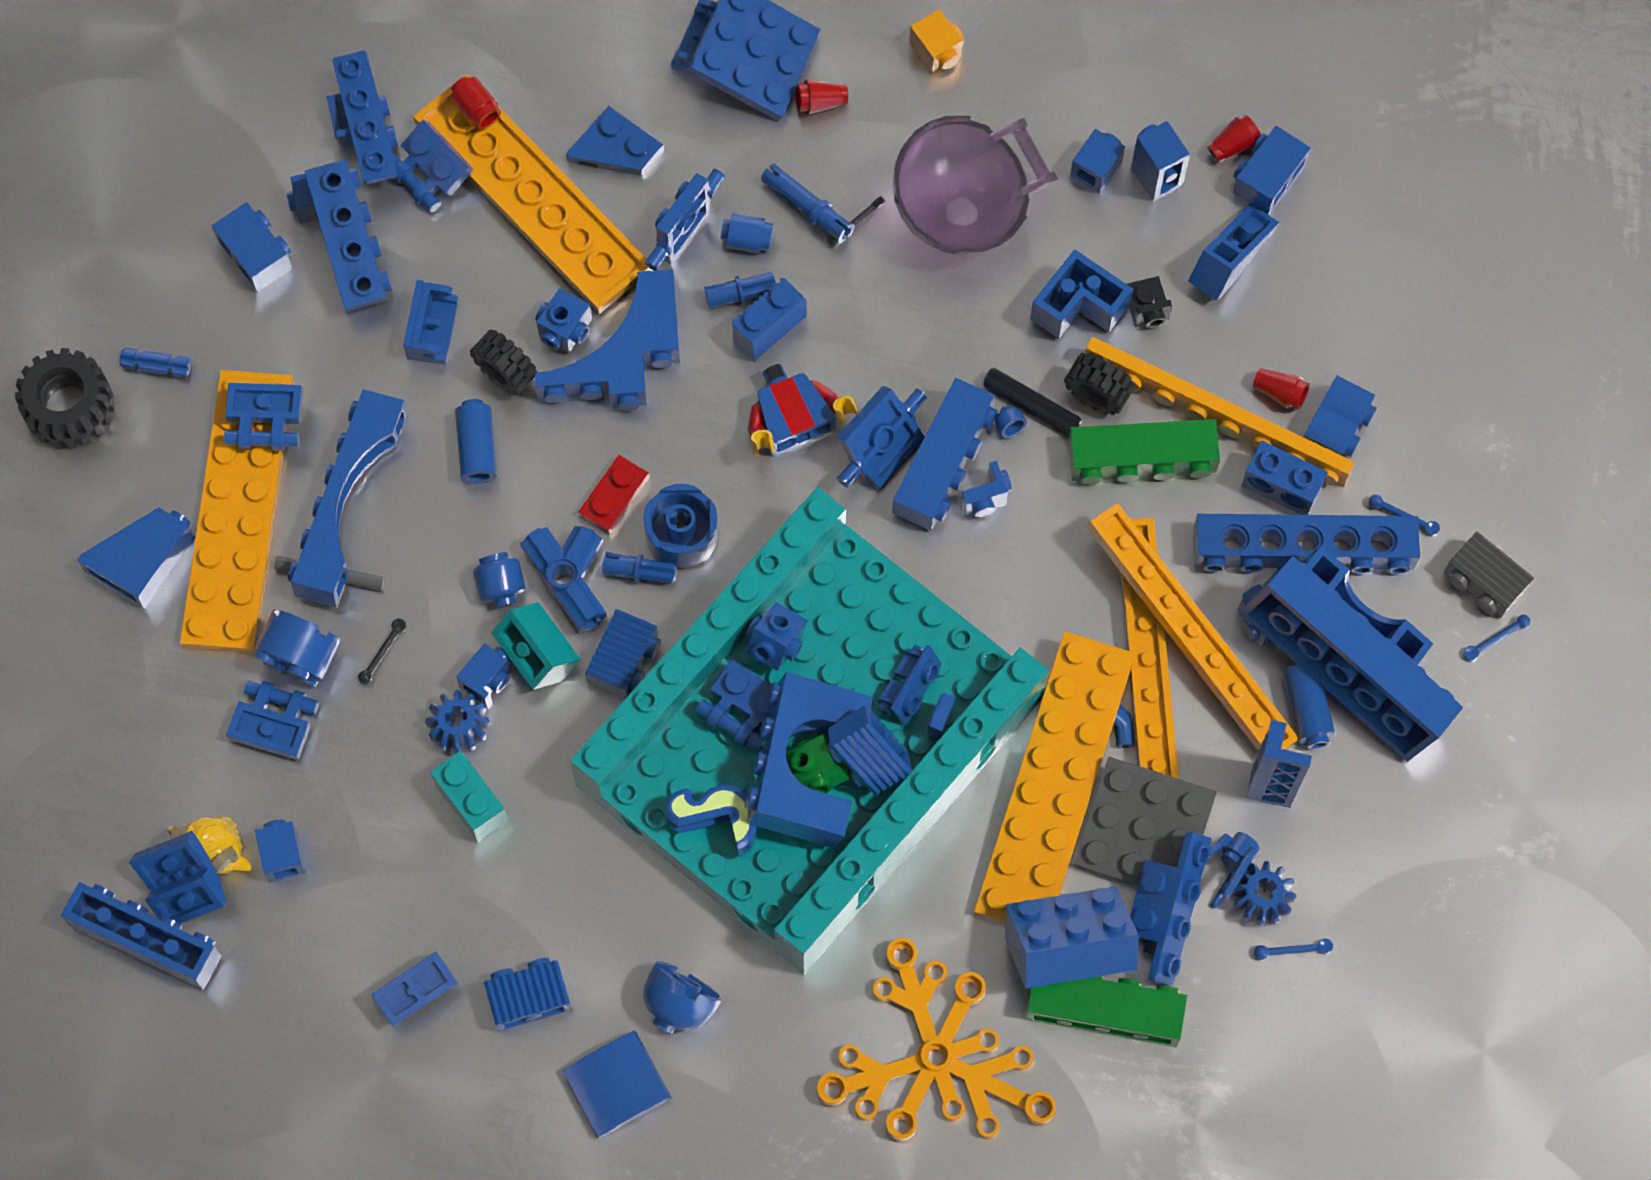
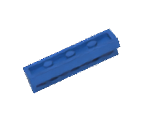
M1271 720L1253 762L1246 798L1287 808L1291 807L1310 768L1312 756L1282 749L1287 723Z

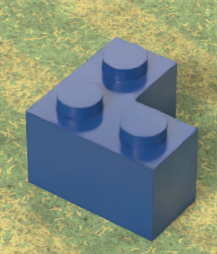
M1074 249L1033 300L1030 320L1058 339L1079 313L1110 332L1129 308L1133 288Z

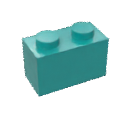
M539 602L510 609L491 632L533 690L561 682L581 660Z
M459 751L430 772L434 785L477 842L508 821L505 808L462 751Z

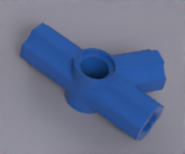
M574 526L564 546L561 548L547 527L538 528L529 533L520 543L522 550L547 584L550 595L560 603L580 633L591 631L600 625L607 617V613L583 578L603 545V538L597 535L594 530L585 526ZM562 575H567L572 578V580L566 584H559L555 582V580Z

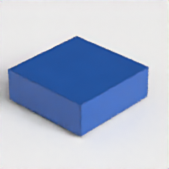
M944 692L943 695H940L928 723L927 734L929 738L939 741L943 736L954 711L956 697Z

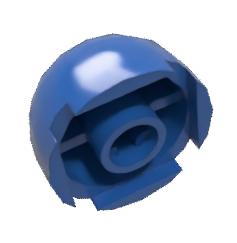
M656 961L648 975L643 991V1000L646 1008L655 1016L652 1021L653 1024L668 1033H672L675 1028L682 1031H691L705 1025L718 1008L722 1000L719 999L720 995L697 977L691 974L687 977L676 973L679 969L678 967L663 961Z

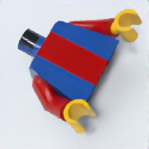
M781 364L768 367L762 373L768 386L757 392L758 402L754 403L750 410L747 431L751 439L754 456H759V449L769 448L772 457L835 432V415L839 423L844 424L846 423L845 414H858L854 399L851 396H840L817 380H809L804 373L788 378Z

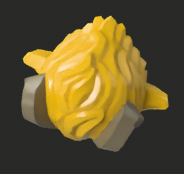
M222 815L217 818L204 817L191 821L188 825H175L168 828V833L171 835L170 839L193 831L208 854L217 874H226L232 870L248 872L251 870V864L241 857L244 846L241 844V837L236 829L237 824L232 822L231 817H224Z

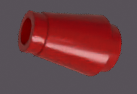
M805 79L804 83H797L795 87L797 110L799 112L805 111L809 115L841 105H847V85Z
M1245 114L1240 118L1236 116L1212 143L1207 146V149L1212 157L1220 163L1253 147L1261 133L1248 115Z
M1261 367L1255 376L1253 387L1289 410L1292 407L1299 410L1307 397L1310 383L1303 381V376L1267 370Z

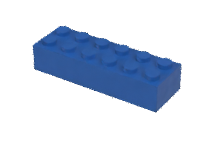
M1294 556L1260 587L1240 611L1247 620L1293 661L1312 674L1321 686L1407 762L1436 741L1463 709L1448 690L1441 688L1420 665L1413 663L1398 650L1397 645L1392 640L1380 634L1370 625L1364 615L1353 610L1341 599L1336 590L1326 586L1313 574L1309 566L1299 562Z

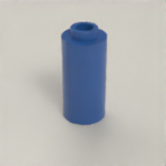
M479 399L465 400L461 406L455 409L461 481L468 484L488 483L497 478L491 407Z
M1299 664L1285 668L1282 671L1299 743L1307 745L1308 749H1317L1329 745V739L1333 738L1336 734L1324 687L1321 686L1311 673Z

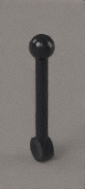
M879 196L869 207L850 222L855 227L872 212L879 209L886 200ZM830 234L827 236L826 241L829 246L836 247L839 245L836 238Z
M395 619L392 622L391 633L367 669L359 673L358 680L361 684L367 685L372 681V673L397 635H401L406 631L407 627L403 619Z

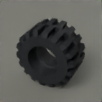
M61 348L60 354H55L53 349L45 351L47 357L42 359L38 355L32 359L34 365L31 368L25 365L21 371L24 379H17L15 385L19 391L15 393V401L18 404L17 408L34 436L37 435L41 442L47 444L50 441L53 447L62 448L63 443H66L69 449L77 448L76 442L83 441L84 445L92 442L90 436L95 434L99 437L104 432L101 427L102 424L109 425L112 419L109 412L114 411L115 405L112 397H114L112 389L101 367H98L92 357L86 358L84 352L76 350L72 355L69 348ZM69 386L84 389L81 399L73 407L63 411L47 409L50 397L57 390Z

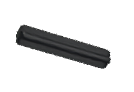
M991 368L986 374L983 382L986 388L1067 435L1070 433V427H1080L1081 417L1002 371Z

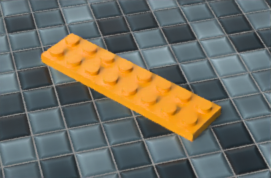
M450 86L413 116L416 125L422 120L429 121L474 168L467 178L598 314L637 284V272L653 271L644 263L647 258L499 106L501 114L497 121L490 127L481 130L477 126H472L450 101L452 86Z
M221 370L180 645L182 648L255 654L254 648L258 641L285 449L272 450L271 446H252L251 449H239L238 445H225V430L239 431V422H227L225 417L228 383L294 385L293 375ZM253 423L252 431L272 432V423ZM286 424L285 432L288 430V424Z
M1064 631L978 897L974 915L1005 924L1006 904L1060 895L1136 653Z

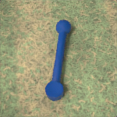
M1375 494L1369 498V505L1372 508L1377 509L1380 507L1396 516H1413L1384 502L1380 495ZM1418 518L1419 527L1424 529L1426 535L1434 537L1438 534L1440 525L1436 521H1429L1427 523Z
M1524 614L1519 615L1515 623L1476 647L1468 646L1464 651V658L1469 662L1477 660L1480 652L1517 629L1528 628L1531 623L1530 618Z
M1324 938L1317 944L1274 948L1259 945L1255 947L1254 955L1259 960H1264L1269 955L1313 951L1327 955L1332 951L1333 943L1331 940Z

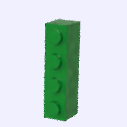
M1216 419L1070 427L1068 447L1072 481H1081L1083 484H1097L1103 479L1133 482L1138 480L1139 477L1169 480L1174 478L1175 475L1188 474L1193 478H1204L1212 473H1216L1220 462Z
M1103 976L1032 987L1025 1020L1177 1048L1181 1040L1187 995L1180 994L1179 989L1173 986L1157 985L1156 989L1142 987L1141 982L1135 979L1119 978L1118 982L1103 980Z

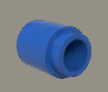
M732 213L731 219H723L720 240H726V248L753 253H760V250L769 251L774 223L765 222V218Z

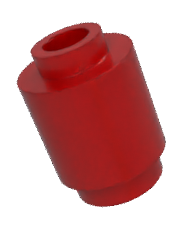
M462 77L454 83L451 88L450 101L472 126H477L482 130L490 127L497 121L501 114L498 108V101L477 77Z

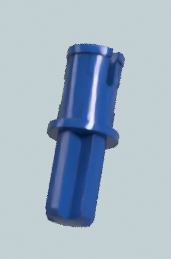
M768 272L743 279L735 276V280L706 286L704 291L708 307L713 309L739 301L741 304H744L745 299L764 295V292H769V287H775L776 280L774 275Z
M605 552L602 575L634 579L635 583H639L641 579L672 583L676 579L677 565L644 559L643 554L627 556Z

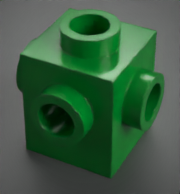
M822 734L814 739L798 743L794 749L786 753V760L790 771L800 783L812 790L827 794L831 791L832 787L850 779L845 762L837 763L831 756L827 747L830 740Z

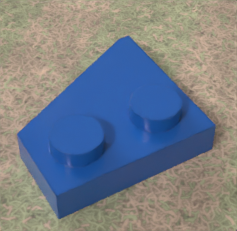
M608 106L566 153V159L573 164H577L578 161L598 164V168L620 169L628 174L642 176L663 153L664 146Z

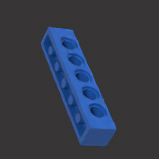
M1197 513L1193 526L1194 567H1204V570L1208 572H1220L1226 568H1241V571L1259 572L1263 568H1277L1278 570L1292 556L1299 562H1302L1321 545L1343 565L1351 569V572L1356 574L1370 573L1373 569L1388 570L1391 574H1405L1410 572V570H1414L1420 559L1418 516ZM1234 539L1241 544L1242 548L1237 550L1229 549L1224 544V541ZM1266 539L1272 540L1277 544L1278 549H1265L1261 541ZM1308 540L1314 545L1315 549L1311 551L1303 550L1297 542ZM1338 540L1345 541L1351 546V550H1339L1334 542ZM1381 541L1387 546L1388 550L1384 552L1377 551L1373 548L1371 542Z

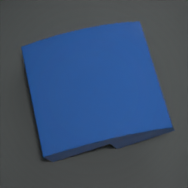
M193 831L137 852L129 861L130 865L150 890L145 901L159 920L161 916H165L181 924L220 909L227 903L216 870Z
M632 1031L606 1044L562 1070L598 1138L608 1136L634 1118L645 1116L672 1098L636 1031Z

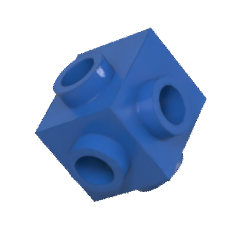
M559 288L549 303L544 302L536 314L535 320L540 340L554 350L561 348L570 353L576 343L580 345L589 332L590 326L588 324L592 320L590 304Z
M775 602L763 618L756 616L750 624L746 635L751 638L746 653L778 671L787 659L793 661L800 652L803 645L801 638L808 620Z

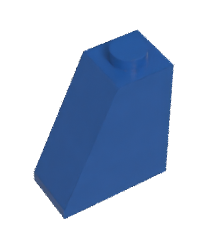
M158 507L82 553L77 561L85 573L145 609L191 545L195 536L189 526L190 521L185 516L174 510L169 514Z

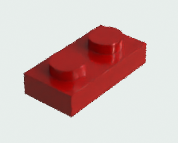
M618 455L578 511L579 517L610 535L649 480V472Z

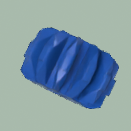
M457 689L454 692V699L451 700L448 699L447 695L441 694L442 706L430 704L429 710L434 716L425 719L426 726L432 729L428 734L430 740H440L439 748L442 751H446L452 744L455 754L462 751V745L467 744L470 751H474L476 746L473 739L484 741L486 733L482 729L490 726L489 718L483 716L487 711L485 704H476L477 699L473 693L467 695L463 700L461 691ZM462 717L463 721H460V727H453L452 724L456 722V718Z
M1264 861L1261 871L1257 865L1250 863L1247 867L1248 874H1243L1239 884L1232 892L1234 896L1240 897L1234 901V909L1246 908L1242 917L1244 921H1248L1252 914L1257 916V926L1264 925L1266 916L1273 925L1278 924L1280 921L1279 914L1288 916L1292 910L1288 903L1294 902L1296 899V893L1288 890L1294 884L1293 878L1282 880L1281 876L1285 869L1280 866L1275 873L1271 872L1269 861ZM1259 887L1263 888V892L1266 889L1270 891L1271 895L1268 900H1263L1264 895L1261 898L1256 895Z

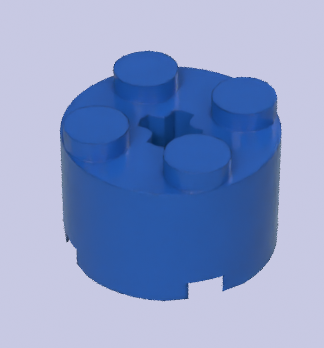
M673 484L664 487L652 500L650 499L644 510V530L649 550L656 561L677 565V568L692 567L706 562L711 557V553L714 551L718 541V519L715 504L700 489L693 485ZM685 523V527L678 529V524Z
M273 609L254 648L256 651L254 657L263 661V665L277 672L284 673L287 668L286 671L295 675L297 680L316 687L318 682L323 680L341 639L328 632L327 636L320 634L319 626L282 610L279 612Z

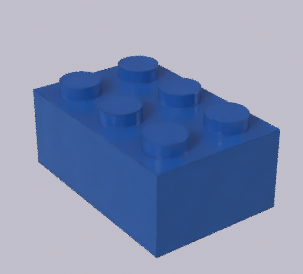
M1116 886L1006 904L1005 940L1025 989L1137 970L1139 934Z

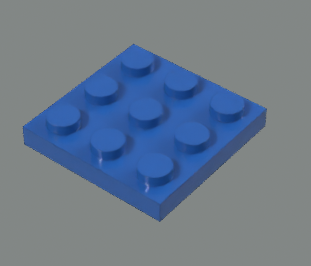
M718 0L687 72L779 121L785 114L796 84L800 79L821 29L769 0Z

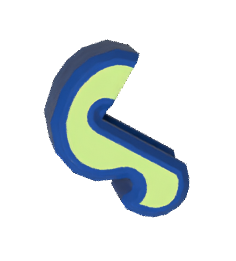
M718 785L709 788L697 801L693 800L692 790L686 788L676 791L667 800L665 806L667 822L678 833L730 822L738 857L751 850L757 837V826L747 823L750 811L744 808L747 794L736 786Z

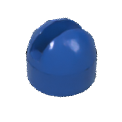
M1006 406L1002 407L1000 413L996 414L995 424L1004 438H1011L1025 428L1027 420L1017 408Z

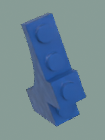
M673 269L637 272V286L632 305L617 331L600 348L587 357L562 368L535 373V387L538 400L544 399L547 402L557 403L571 397L595 400L601 398L602 395H609L611 408L631 411L639 408V406L647 405L644 365L666 368L673 363H680Z

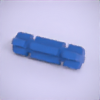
M124 348L121 351L119 360L122 368L134 370V368L138 367L139 371L168 375L171 372L173 376L183 378L190 374L192 366L189 357L177 355V357L173 358L172 354L146 350L139 353V350L134 348Z

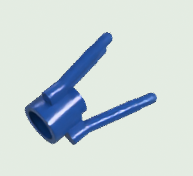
M1237 832L1233 837L1225 833L1217 843L1210 846V857L1222 850L1221 860L1227 868L1232 870L1211 902L1212 908H1217L1223 898L1228 899L1249 864L1260 853V847L1257 842L1246 833Z

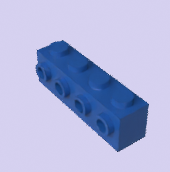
M345 159L304 170L345 312L348 313L388 302L385 293L392 291L386 270L379 272L375 258L382 257L377 237H369L365 225L372 222L366 201L359 203L355 189L362 188L357 168H349Z
M958 378L954 379L893 499V514L932 531L937 520L940 522L944 521L951 506V502L947 501L952 489L959 491L967 474V471L963 470L968 459L974 460L982 444V440L978 438L983 428L989 430L995 420L998 410L993 408L994 394Z
M81 882L78 883L60 915L70 927L204 990L222 957L214 946L216 942L213 939L199 932H195L194 935L181 930L182 925L168 917L161 916L159 920L148 915L149 910L144 906L128 900L125 904L115 899V894L112 891L98 884H94L92 888Z

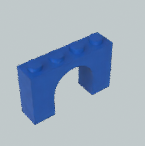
M786 672L778 683L773 682L767 699V704L772 705L770 717H765L760 731V739L765 740L763 751H758L752 768V773L757 775L755 787L751 786L749 788L744 805L745 809L750 810L747 820L748 824L832 848L838 845L845 837L852 801L812 790L800 783L794 777L787 764L786 744L790 737L803 732H815L829 736V727L862 706L867 705L871 710L873 697L790 672Z

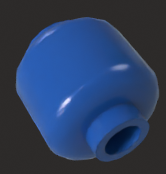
M507 552L479 559L480 565L474 568L473 577L480 600L485 603L494 602L495 609L516 604L515 596L522 594L526 589L519 560L514 557H508Z

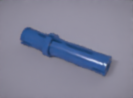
M776 163L769 166L773 172L768 168L765 169L761 181L809 217V223L815 227L820 226L836 238L839 243L846 241V238L842 236L843 234L847 238L850 237L854 230V224L833 210L832 204L828 200H820L783 171Z

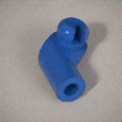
M1120 704L1113 724L1115 727L1116 748L1135 747L1133 719L1131 714Z

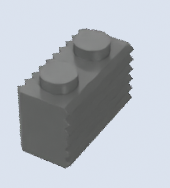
M1478 531L1452 557L1444 571L1448 575L1449 582L1460 591L1467 590L1469 594H1472L1477 599V605L1484 612L1490 615L1495 613L1499 618H1502L1534 580L1532 575Z

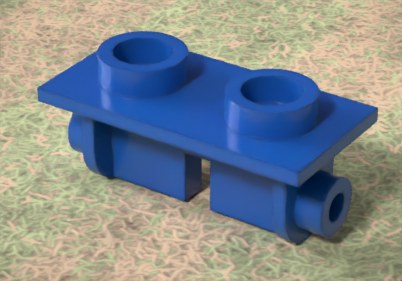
M914 645L912 650L907 649L895 671L897 676L905 680L901 683L890 679L884 692L878 699L880 703L878 710L887 716H891L894 713L903 726H906L912 715L917 713L926 690L938 677L942 663L930 646L926 645L925 649L918 645Z

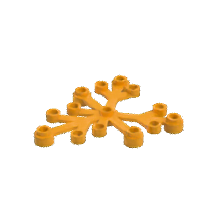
M906 938L893 940L887 947L886 959L893 969L899 971L904 989L896 986L892 979L881 977L873 985V995L880 1002L891 1001L913 1012L923 1043L919 1047L917 1055L886 1065L862 1054L855 1045L848 1044L843 1046L838 1054L839 1064L844 1069L852 1070L856 1068L862 1072L846 1078L838 1073L823 1075L817 1084V1095L820 1101L828 1106H837L846 1099L847 1094L868 1088L865 1095L857 1100L855 1113L859 1119L871 1121L878 1114V1102L889 1081L920 1071L902 1108H896L891 1111L886 1120V1130L889 1136L897 1141H906L912 1138L916 1132L917 1118L915 1115L934 1077L943 1101L941 1109L943 1117L950 1122L959 1121L963 1117L965 1105L957 1096L950 1076L951 1073L965 1081L978 1120L976 1131L981 1138H994L1000 1128L999 1120L991 1112L985 1091L1024 1110L1026 1118L1031 1123L1036 1125L1049 1123L1056 1111L1055 1100L1050 1094L1035 1092L1029 1095L993 1077V1075L1012 1069L1018 1071L1028 1070L1034 1060L1031 1049L1026 1046H1018L1013 1049L1012 1053L972 1066L958 1059L979 1051L984 1054L993 1053L999 1044V1036L992 1029H983L976 1036L952 1043L970 1006L979 1003L983 999L986 990L984 979L975 972H966L958 977L955 984L957 999L937 1036L927 1006L937 986L945 982L947 968L940 961L929 962L925 967L924 979L920 985L913 966L917 959L915 944ZM900 950L905 951L909 958L905 962H898L894 957L895 953ZM934 967L939 968L943 972V976L940 979H932L928 974L929 970ZM888 984L892 991L889 995L882 996L877 991L878 986ZM971 984L976 987L977 993L971 997L966 996L963 993V987ZM984 1035H989L993 1037L995 1043L991 1047H984L980 1043V1038ZM846 1051H853L857 1055V1060L853 1063H846L842 1056ZM932 1052H939L943 1056V1061L939 1064H933L928 1056ZM1019 1052H1023L1028 1055L1029 1062L1020 1065L1015 1061L1014 1056ZM836 1085L840 1093L836 1097L827 1096L825 1093L827 1086ZM864 1102L871 1103L874 1106L873 1113L869 1115L862 1114L859 1110L860 1105ZM950 1103H956L961 1111L958 1115L952 1116L947 1113L946 1106ZM1035 1104H1043L1047 1109V1113L1044 1116H1037L1033 1113L1032 1107ZM897 1120H905L909 1128L905 1132H898L894 1128V1123ZM985 1120L992 1121L995 1125V1130L991 1133H985L981 1129V1123Z

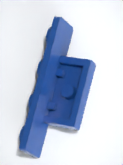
M366 51L333 58L332 63L364 184L397 177L398 171L392 148L398 147L393 126L386 127L384 117L390 116L385 95L378 97Z
M1187 831L1177 868L1149 860L1144 861L1130 917L1140 938L1157 942L1148 979L1151 981L1173 985L1175 977L1180 972L1181 954L1185 940L1190 934V920L1194 904L1201 892L1200 881L1204 866L1210 858V837Z

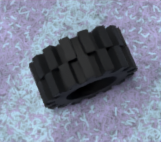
M494 329L488 330L469 351L470 356L474 359V363L481 367L480 370L486 373L492 382L495 381L498 387L504 388L507 393H512L514 396L519 395L533 380L535 373L538 372L536 366L530 362L531 359L523 354L524 351L520 347L517 348L512 340H507L504 334L498 333Z
M1081 353L1078 355L1064 379L1067 390H1071V394L1074 397H1079L1081 403H1088L1090 408L1094 410L1098 408L1101 413L1106 414L1108 412L1110 415L1121 412L1132 394L1135 384L1134 381H1131L1129 374H1123L1124 370L1121 367L1116 368L1113 366L1114 362L1110 360L1106 362L1102 356L1097 355L1095 357L1093 353H1087V355Z

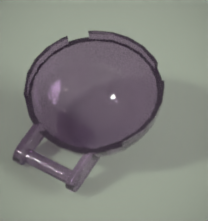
M944 116L931 120L914 131L899 152L894 167L892 186L894 201L899 214L915 236L926 245L941 252L962 256L977 255L992 250L1015 235L1028 217L1026 212L1030 202L1029 196L1053 185L1059 180L1055 172L1050 173L1026 128L1029 125L1025 118L1018 119L993 132L988 125L970 120L971 116ZM1014 136L1037 177V180L1029 184L1027 183L1019 158L1005 141Z

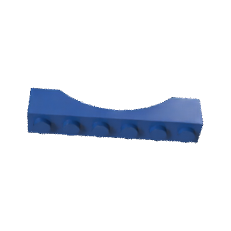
M363 389L359 400L352 402L348 414V421H350L348 430L340 434L337 442L336 452L339 453L335 464H329L324 479V483L327 485L323 496H317L312 511V516L315 517L311 529L306 528L304 530L300 543V548L303 549L299 561L294 560L289 570L288 581L291 582L296 597L338 607L349 576L339 541L340 521L344 505L353 486L365 470L381 456L396 448L407 419L404 400Z

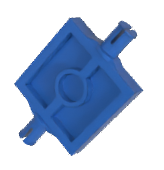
M713 169L707 178L696 173L690 182L685 181L679 187L674 204L670 209H663L656 219V247L644 261L648 268L657 271L663 261L669 264L673 262L711 211V198H713L714 192L725 179V175L721 171Z
M882 386L841 431L836 439L848 454L850 462L842 473L836 477L842 486L849 488L850 484L862 473L870 486L880 489L922 442L925 436L917 426L914 412L927 400V396H925L923 391L916 388L903 403L891 388Z

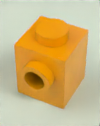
M940 9L910 26L909 43L932 74L942 68L944 70L949 69L959 61L962 56L963 34L955 23L950 24Z

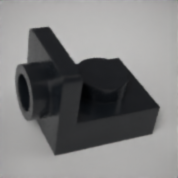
M1159 276L1127 283V285L1133 288L1129 310L1135 328L1142 326L1155 328L1170 320L1173 306L1171 300H1166Z

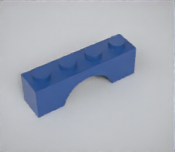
M1321 545L1302 560V563L1309 566L1317 578L1326 586L1336 590L1344 602L1356 612L1364 615L1370 625L1384 637L1392 640L1397 645L1398 650L1413 663H1420L1434 643L1406 619L1387 618L1367 607L1355 595L1350 586L1348 578L1349 569Z

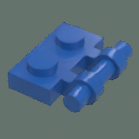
M422 120L400 145L409 156L404 161H401L396 154H393L398 171V176L394 179L399 184L404 183L412 192V198L419 205H424L430 212L436 211L441 205V202L434 196L439 189L445 194L452 195L474 170L427 120ZM419 167L429 176L424 183L414 174Z
M228 383L225 417L227 422H239V431L225 430V445H238L239 449H251L252 446H271L272 450H284L285 447H299V433L285 432L286 424H301L302 385ZM253 423H272V432L252 431Z
M731 659L710 689V693L720 699V702L714 706L705 699H702L695 711L705 717L706 723L713 728H722L735 737V742L743 747L748 745L758 752L763 748L765 740L760 739V735L756 731L762 726L765 717H770L772 705L767 704V699L772 685ZM734 708L749 719L742 724L729 716L728 713Z
M248 680L244 688V694L255 697L254 703L251 705L238 701L226 737L228 740L299 760L311 728L308 721L298 719L302 711L316 715L320 702L308 698L304 692L295 690L291 693L277 689L275 684L263 681L260 684ZM272 702L286 706L287 709L285 714L268 710L267 707Z

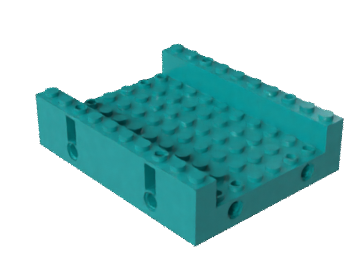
M817 486L571 758L570 763L575 785L805 975L1043 699L1050 670L1021 647L1011 656L847 526L846 508ZM775 602L808 620L801 638L803 645L800 652L793 661L787 659L778 671L746 653L751 638L746 635L750 624L756 616L763 618ZM914 645L925 649L926 645H928L942 663L936 680L929 685L922 697L917 713L912 715L906 726H903L894 713L891 716H887L878 710L880 705L878 699L884 692L890 679L901 683L905 680L897 676L895 671L907 649L912 650ZM731 659L771 685L773 682L778 683L786 672H790L873 697L871 705L873 714L881 720L882 724H885L886 728L898 739L904 749H907L912 768L911 774L906 775L904 779H899L897 783H893L885 791H880L878 795H874L866 785L859 787L850 774V767L845 763L850 779L832 787L831 791L827 793L852 801L845 837L835 848L757 826V837L751 850L738 857L730 822L684 833H678L669 826L665 806L668 798L676 791L686 788L691 789L693 800L697 801L709 788L718 785L736 786L745 794L748 793L751 786L755 787L757 775L752 773V768L758 752L748 745L745 747L734 741L735 737L722 728H713L706 723L705 717L695 711L702 699H705L714 706L720 702V699L710 693V689ZM944 692L956 697L955 708L943 736L937 741L928 737L927 730L939 697ZM734 708L728 713L729 716L742 724L749 719ZM760 726L759 729L756 731V733L759 735L762 726ZM803 732L790 737L786 744V753L794 749L798 743L814 739L822 734Z

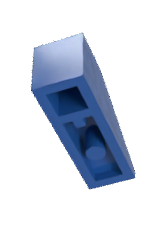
M1250 203L1203 250L1188 282L1197 287L1202 293L1218 300L1235 283L1276 230L1280 222Z

